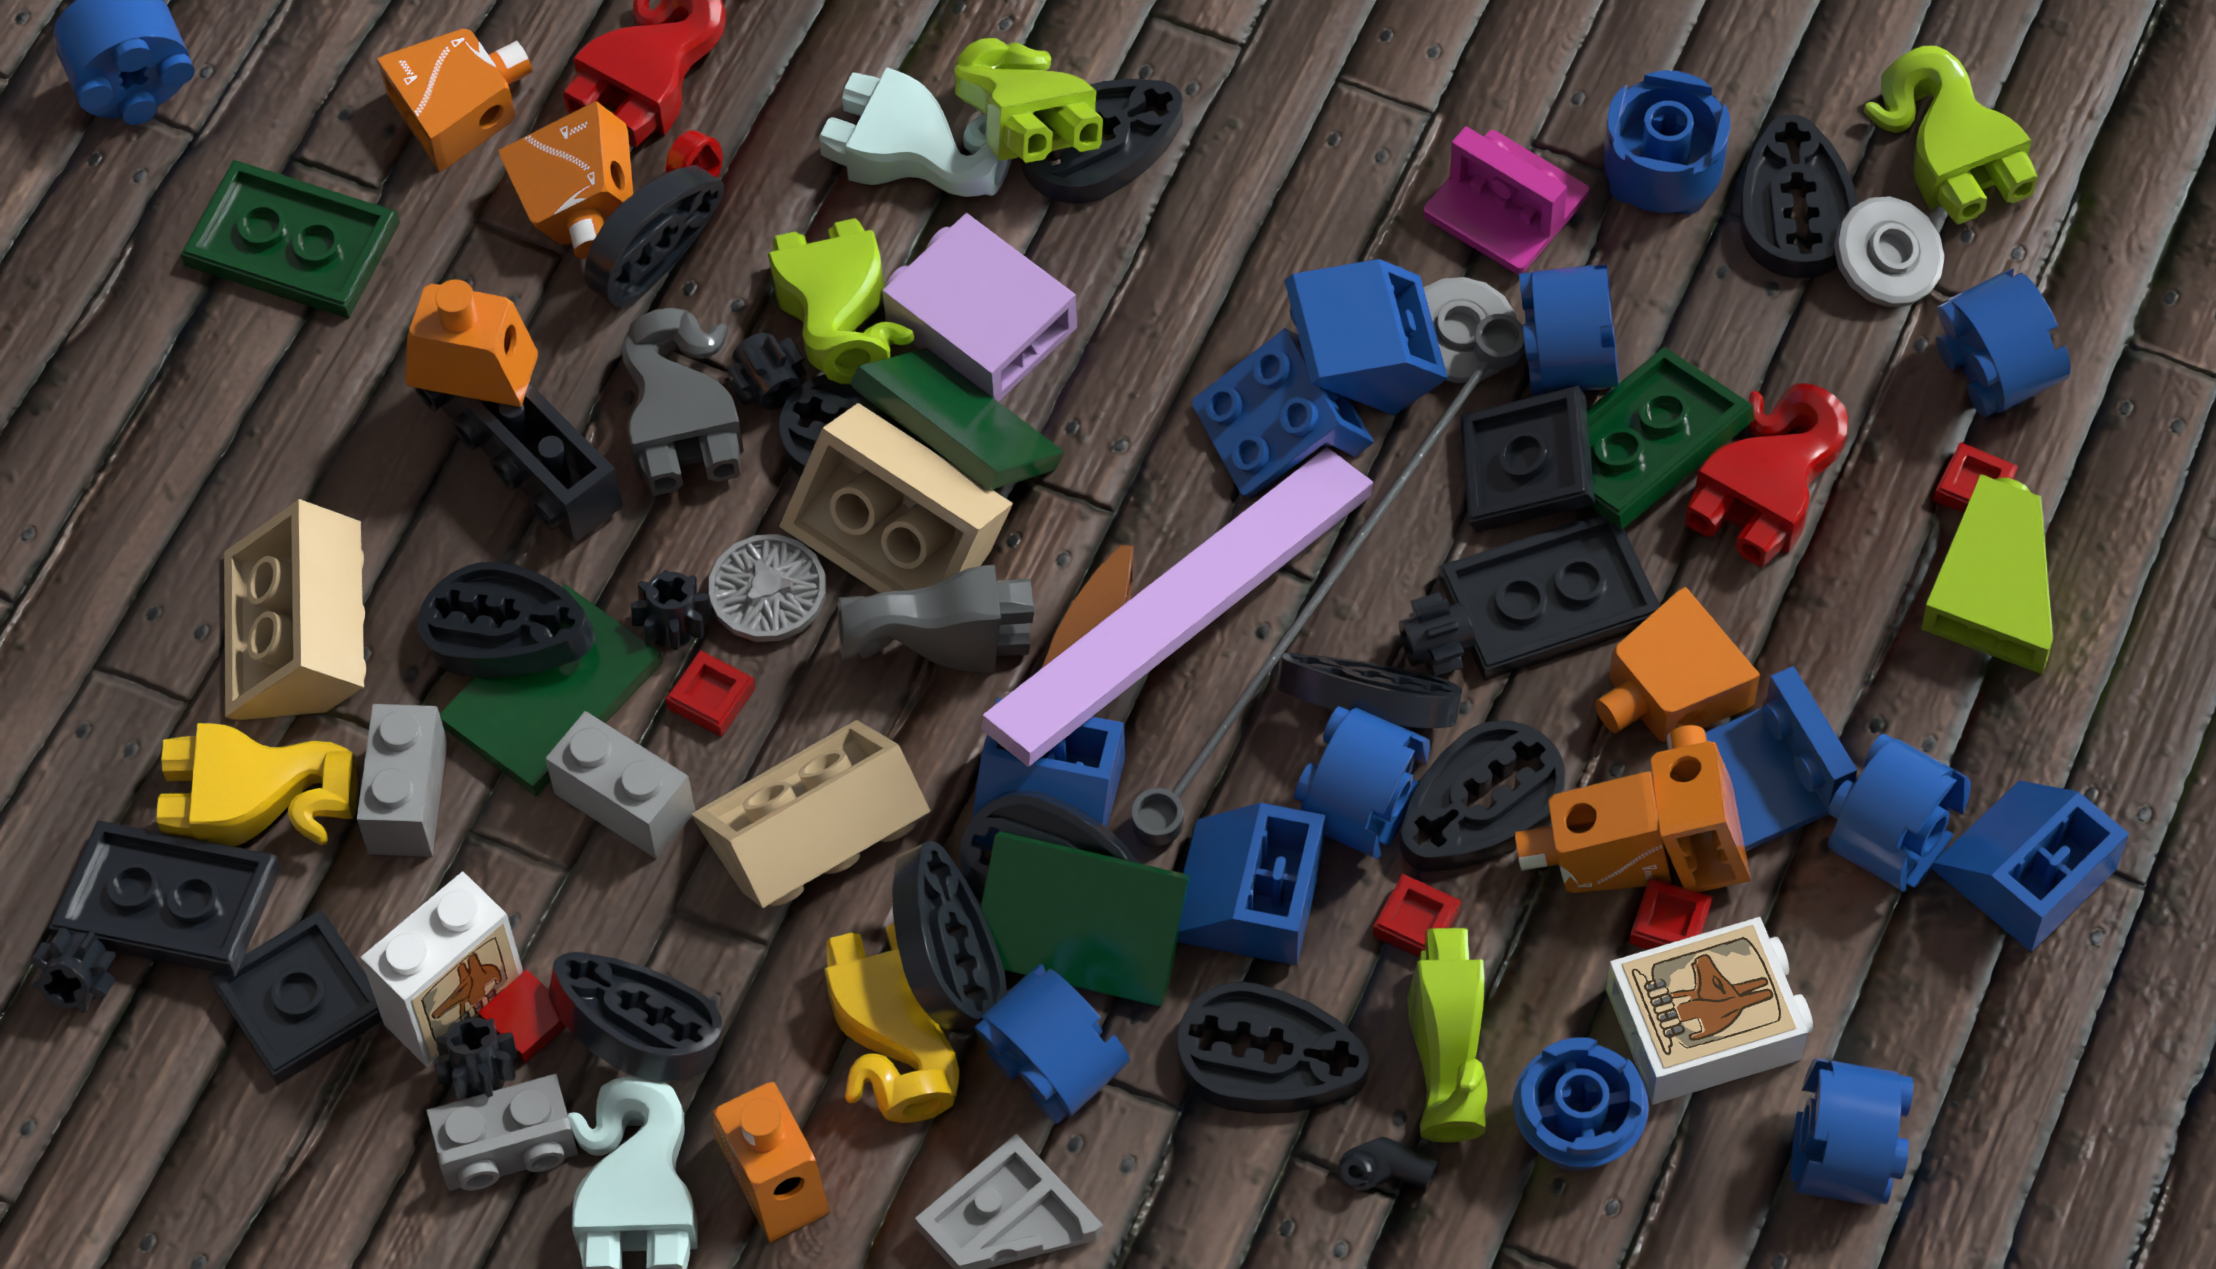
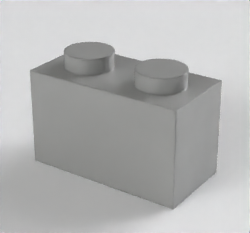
M373 704L357 814V821L367 852L370 855L433 857L448 743L437 706Z
M586 711L545 758L555 795L655 859L660 856L692 817L691 813L696 811L688 775Z

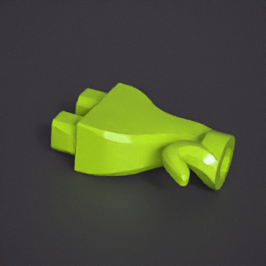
M984 38L969 44L958 56L954 68L955 94L961 100L986 115V140L993 154L1000 161L1018 157L1025 163L1044 160L1051 151L1074 147L1079 152L1099 149L1102 144L1103 119L1095 111L1096 90L1077 76L1062 72L1046 71L1051 66V56L1047 51L1033 50L1017 42L1005 44L997 38Z
M1922 46L1896 59L1882 73L1881 94L1887 111L1878 103L1868 102L1865 105L1864 112L1874 123L1886 131L1900 133L1907 130L1915 120V101L1923 99L1930 94L1934 97L1920 125L1913 160L1915 181L1929 209L1942 206L1954 222L1959 225L1977 218L1985 211L1987 197L1982 190L1990 186L1996 185L2005 201L2012 204L2032 196L2038 179L2033 164L2028 157L2032 140L2012 119L2002 113L1986 108L1976 101L1969 76L1956 57L1938 46Z
M853 218L835 222L828 230L829 239L807 244L805 236L796 231L776 235L773 238L772 252L768 253L778 306L787 314L804 323L802 336L808 361L817 369L823 371L828 379L841 384H850L858 366L890 358V346L892 344L907 345L912 343L914 340L913 331L898 323L881 322L869 327L864 333L854 332L876 312L883 299L885 285L881 258L872 230L865 231L860 222Z
M1432 928L1426 932V951H1421L1407 995L1411 1031L1423 1066L1427 1088L1426 1104L1420 1122L1421 1137L1433 1142H1462L1478 1138L1486 1132L1485 1106L1487 1102V1084L1482 1063L1476 1059L1484 1001V965L1482 959L1469 960L1467 929Z

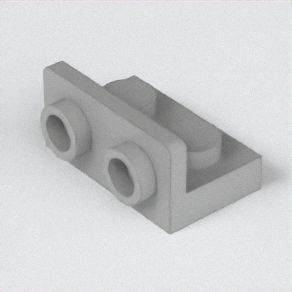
M557 1074L493 1091V1096L489 1098L485 1094H481L427 1110L438 1152L439 1165L448 1191L458 1188L469 1191L480 1190L493 1185L501 1176L526 1169L531 1172L547 1171L559 1166L565 1158L578 1155Z

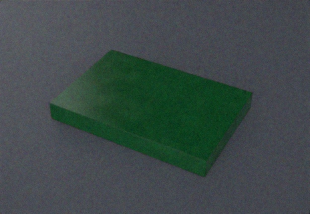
M233 159L181 252V257L186 267L349 319L394 236L400 220L395 210Z
M1663 347L1619 383V387L1611 389L1587 409L1595 504L1588 507L1621 530L1624 529L1707 460L1716 449L1725 445L1754 421L1753 404L1674 352Z
M928 348L860 365L850 382L853 389L986 490H992L1057 469L1065 453Z
M566 584L563 588L584 609L594 628L595 640L591 649L576 661L543 672L514 677H475L440 713L444 730L535 797L551 781L545 758L580 716L586 711L606 723L662 664L661 653L651 645L645 644L643 639Z
M999 831L994 838L981 910L993 935L1004 970L1027 975L1038 964H1043L1046 972L1051 968L1071 986L1161 1007L1166 1000L1191 875Z

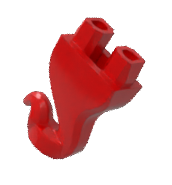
M634 0L633 17L636 26L617 29L594 38L573 58L576 74L563 92L567 111L571 114L595 101L602 106L607 105L616 110L613 114L626 123L629 146L636 148L653 131L665 136L677 119L682 107V83L686 72L695 62L713 49L723 35L726 23V9L722 0H660L654 9L649 8L650 0Z
M1808 383L1791 385L1781 396L1769 415H1765L1763 412L1764 399L1762 395L1757 391L1750 393L1748 402L1753 404L1755 420L1748 425V428L1755 438L1743 439L1721 446L1709 456L1698 470L1695 491L1687 507L1685 523L1689 528L1705 537H1714L1725 520H1728L1743 529L1737 537L1735 549L1742 558L1758 567H1764L1780 550L1789 554L1801 536L1806 524L1809 506L1808 487L1816 476L1837 460L1845 447L1848 433L1847 409L1832 393L1817 385ZM1792 429H1793L1794 431H1796L1797 433H1799V434L1786 435V434H1788Z

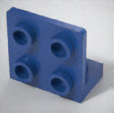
M1287 328L1281 330L1192 400L1193 408L1239 492L1248 498H1253L1322 445L1327 448L1333 445L1356 457L1374 443L1349 398L1310 383L1299 336Z
M1794 666L1770 676L1766 702L1762 708L1705 732L1707 741L1716 743L1732 781L1745 851L1829 815V806L1839 787L1846 780L1855 783L1857 768Z

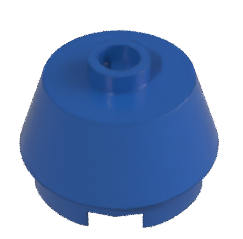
M1569 1038L1547 1046L1542 1053L1536 1056L1524 1068L1517 1080L1513 1095L1515 1120L1527 1142L1550 1163L1571 1171L1596 1169L1621 1157L1638 1141L1648 1118L1647 1091L1636 1067L1628 1058L1625 1060L1616 1052L1597 1045V1040L1592 1038Z

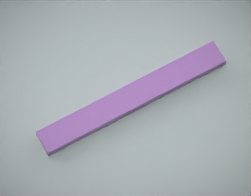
M1326 447L982 715L981 730L1029 767L1371 496L1374 482Z

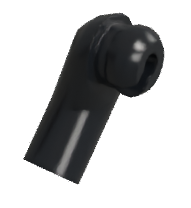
M1379 1137L1345 1152L1339 1160L1338 1176L1345 1186L1356 1191L1368 1190L1395 1178L1427 1191L1435 1178L1440 1161L1390 1138Z

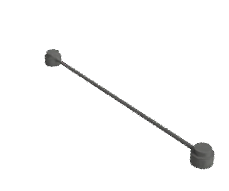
M1492 314L1480 321L1475 331L1474 351L1481 362L1188 771L1173 791L1164 788H1151L1137 796L1132 805V827L1134 833L1141 841L1149 845L1162 846L1178 838L1184 825V809L1180 800L1181 795L1268 676L1281 655L1291 644L1487 369H1506L1515 365L1521 359L1524 351V331L1522 324L1516 318L1507 314Z

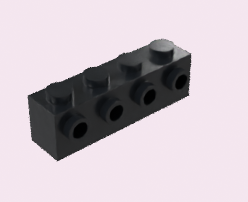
M530 383L521 407L414 387L427 407L432 411L442 408L452 419L451 424L454 431L469 449L474 451L480 447L491 458L490 464L492 469L507 488L514 490L519 487L530 498L529 503L533 512L549 530L559 527L573 543H576L623 507L615 468Z

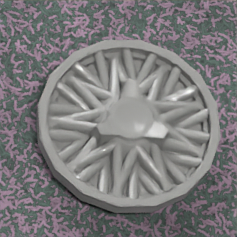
M1890 196L1868 198L1852 207L1837 227L1834 250L1838 268L1849 286L1870 302L1886 307L1910 306L1926 297L1941 278L1945 256L1940 235L1930 219L1909 202Z
M1466 277L1444 278L1423 288L1448 376L1447 381L1467 383L1481 363L1474 351L1475 331L1480 321L1492 314H1507L1516 318V313L1505 296L1487 283ZM1488 368L1479 381L1498 373L1500 370Z
M779 534L754 535L734 543L717 559L709 576L710 605L718 621L734 635L755 642L781 641L801 633L818 617L826 599L825 572L817 555L800 541Z

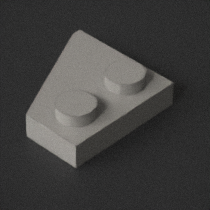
M1017 1134L915 1217V1228L953 1269H987L1092 1242L1103 1235V1224Z

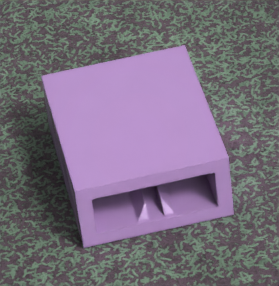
M968 213L963 215L952 227L940 229L928 243L926 251L909 266L904 265L894 271L883 289L886 322L898 323L911 329L914 334L913 345L920 350L928 348L998 402L1077 329L1076 294Z

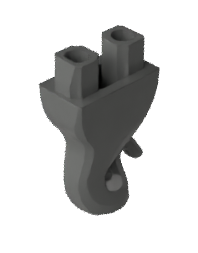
M676 308L658 309L638 317L630 324L621 349L626 375L638 393V401L627 420L626 427L637 475L643 476L651 494L654 496L677 491L683 486L680 467L704 462L708 480L720 482L738 478L740 475V453L744 452L739 420L730 393L710 376L663 357L676 349H680L686 356L702 359L711 357L722 348L728 335V327L724 324H716L708 333H705L701 330L700 324L692 313Z
M986 565L965 569L938 584L921 589L882 592L868 597H839L838 630L842 659L852 658L859 653L862 659H866L883 650L896 639L921 656L941 666L966 672L994 673L996 657L1029 655V623H1033L1034 617L1031 580L996 581L995 565Z

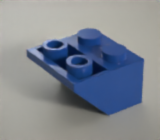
M1381 259L1294 273L1284 280L1291 305L1290 316L1298 332L1307 372L1312 385L1395 415L1448 379L1420 275Z
M997 698L995 705L1002 699ZM1091 717L1029 767L987 734L981 754L972 818L988 802L1000 795L1012 791L1030 790L1045 793L1071 804L1107 828L1125 762L1124 723ZM992 828L986 836L977 835L976 842L982 843L985 846V850L992 851L995 835L1000 830Z
M2019 780L1933 862L1931 869L2032 952L2118 869L2129 833L2078 791Z
M1257 803L1198 819L1183 873L1191 875L1177 942L1297 966L1324 853L1325 815L1266 803Z

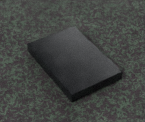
M1599 514L1438 567V578L1450 605L1461 602L1469 615L1475 636V648L1470 650L1484 681L1628 635L1660 607L1625 529L1621 530Z
M97 820L49 929L53 938L60 928L64 927L70 934L89 933L92 931L107 951L236 976L282 867L277 855Z

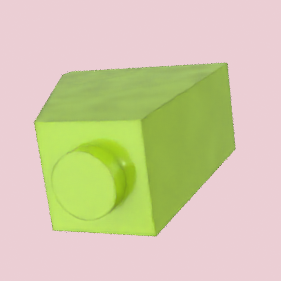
M1980 475L1927 601L1922 630L2043 674L2053 641L2041 496L2031 493L2024 484L2016 480L2003 477L1992 479Z

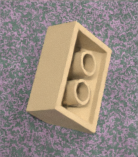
M857 403L822 428L779 527L879 593L915 590L938 584L965 569L981 566L991 552L1013 503L993 490L984 489L952 463Z
M298 499L224 551L225 717L233 720L326 713L364 688L366 663L363 653L365 608L362 604L364 554L361 549V521Z
M855 720L691 813V815L742 893L764 908L767 905L779 906L790 902L803 892V885L823 873L834 874L849 868L859 860V852L878 841L889 842L906 835L915 827L914 821L929 813L930 809L899 744L860 721Z

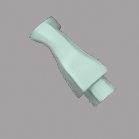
M888 67L885 69L881 79L852 72L844 88L842 106L843 111L859 115L861 118L857 125L831 117L827 120L819 137L821 155L847 166L848 180L867 185H878L900 178L915 177L927 180L948 193L964 197L984 194L993 196L996 194L1004 182L1012 160L1000 161L990 149L986 140V115L971 121L963 135L964 147L973 155L966 156L961 154L956 147L943 110L932 93L919 81Z
M634 1076L614 1079L600 1088L597 1099V1125L595 1129H591L584 1117L579 1113L573 1112L567 1116L572 1133L583 1150L595 1156L609 1154L588 1172L574 1195L572 1230L581 1255L583 1269H622V1251H647V1269H687L690 1250L697 1249L698 1220L691 1194L687 1186L676 1174V1161L685 1133L682 1106L674 1089L667 1081H652ZM626 1126H642L634 1136L619 1146Z

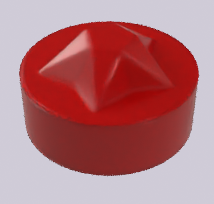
M696 130L683 133L676 139L669 150L665 172L669 173L678 168L698 165L717 178L723 162L720 143L715 138Z

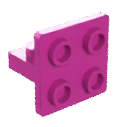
M1465 126L1452 141L1450 177L1426 203L1423 216L1426 220L1519 275L1526 272L1588 198L1589 187L1495 130H1490L1485 136H1482Z

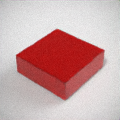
M1959 442L1935 491L1933 501L1965 513L1980 475L1992 479L2003 477L2014 480L2018 466Z
M700 650L667 696L668 710L722 737L755 691L754 677Z
M1402 874L1373 926V936L1419 957L1421 951H1426L1425 936L1427 930L1432 928H1451L1461 911L1462 901Z
M1649 878L1630 934L1629 944L1649 950L1702 934L1713 897Z
M527 969L478 1011L479 1018L485 1020L494 1019L497 1035L503 1033L513 1034L517 1055L524 1063L528 1062L567 1027L559 1018L548 995L549 989Z

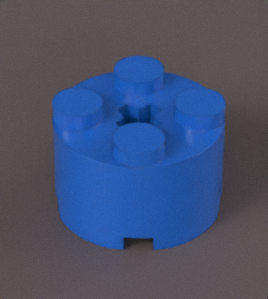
M76 0L64 10L55 23L53 33L56 39L55 48L64 72L81 108L95 116L123 118L127 124L131 125L147 122L155 116L159 105L170 99L179 91L183 84L190 81L194 76L195 69L190 55L164 0Z
M1663 70L1646 74L1642 82L1628 89L1627 85H1625L1616 93L1608 111L1603 154L1604 172L1609 182V190L1614 198L1620 202L1630 203L1641 209L1659 213L1678 212L1681 214H1692L1698 212L1704 206L1705 200L1715 192L1722 180L1730 132L1729 111L1725 103L1722 106L1716 97L1712 95V87L1704 80L1688 73Z
M1587 265L1520 273L1522 308L1525 311V324H1523L1526 359L1529 363L1532 395L1547 394L1579 386L1582 391L1619 387L1607 265Z
M2008 269L1945 300L1942 305L1937 307V314L1945 332L1935 339L1938 351L1950 370L1961 367L1971 382L1967 385L1970 400L1982 417H1987L1995 412L2001 413L2067 380L2071 372L2070 358L2066 345L2055 350L2049 331L2058 327L2050 307L2034 283L2021 272L2013 276L2014 269Z
M1339 706L1331 715L1324 731L1323 742L1327 743L1328 746L1318 766L1312 763L1306 766L1298 781L1294 799L1303 802L1300 810L1325 815V837L1377 859L1381 856L1379 842L1389 846L1404 822L1410 798L1419 784V781L1414 780L1413 775L1410 773L1415 760L1427 764L1430 740L1359 708L1349 711Z
M1881 734L1870 747L1864 763L1866 768L1856 783L1846 780L1839 787L1831 801L1828 813L1838 820L1830 835L1828 847L1840 857L1897 889L1906 891V883L1912 887L1920 884L1931 872L1933 862L1948 847L1954 835L1946 830L1950 812L1954 810L1963 815L1970 795L1971 782L1969 777L1902 740L1894 739L1887 734Z
M1038 964L983 1014L980 1017L982 1021L974 1027L977 1034L989 1047L986 1054L991 1061L1011 1081H1014L1020 1075L1034 1091L1030 1095L1033 1102L1055 1124H1058L1066 1116L1071 1117L1130 1063L1127 1051L1115 1034L1105 1043L1099 1035L1103 1031L1097 1021L1101 1017L1091 1005L1051 968L1046 972L1043 964Z
M1814 1058L1807 1070L1802 1091L1812 1092L1814 1097L1807 1100L1804 1112L1797 1111L1794 1125L1790 1163L1791 1181L1797 1182L1793 1189L1794 1192L1877 1206L1878 1204L1887 1205L1892 1191L1893 1178L1902 1180L1907 1166L1909 1141L1905 1138H1899L1898 1133L1900 1116L1907 1117L1911 1107L1914 1088L1913 1078L1899 1075L1896 1071Z

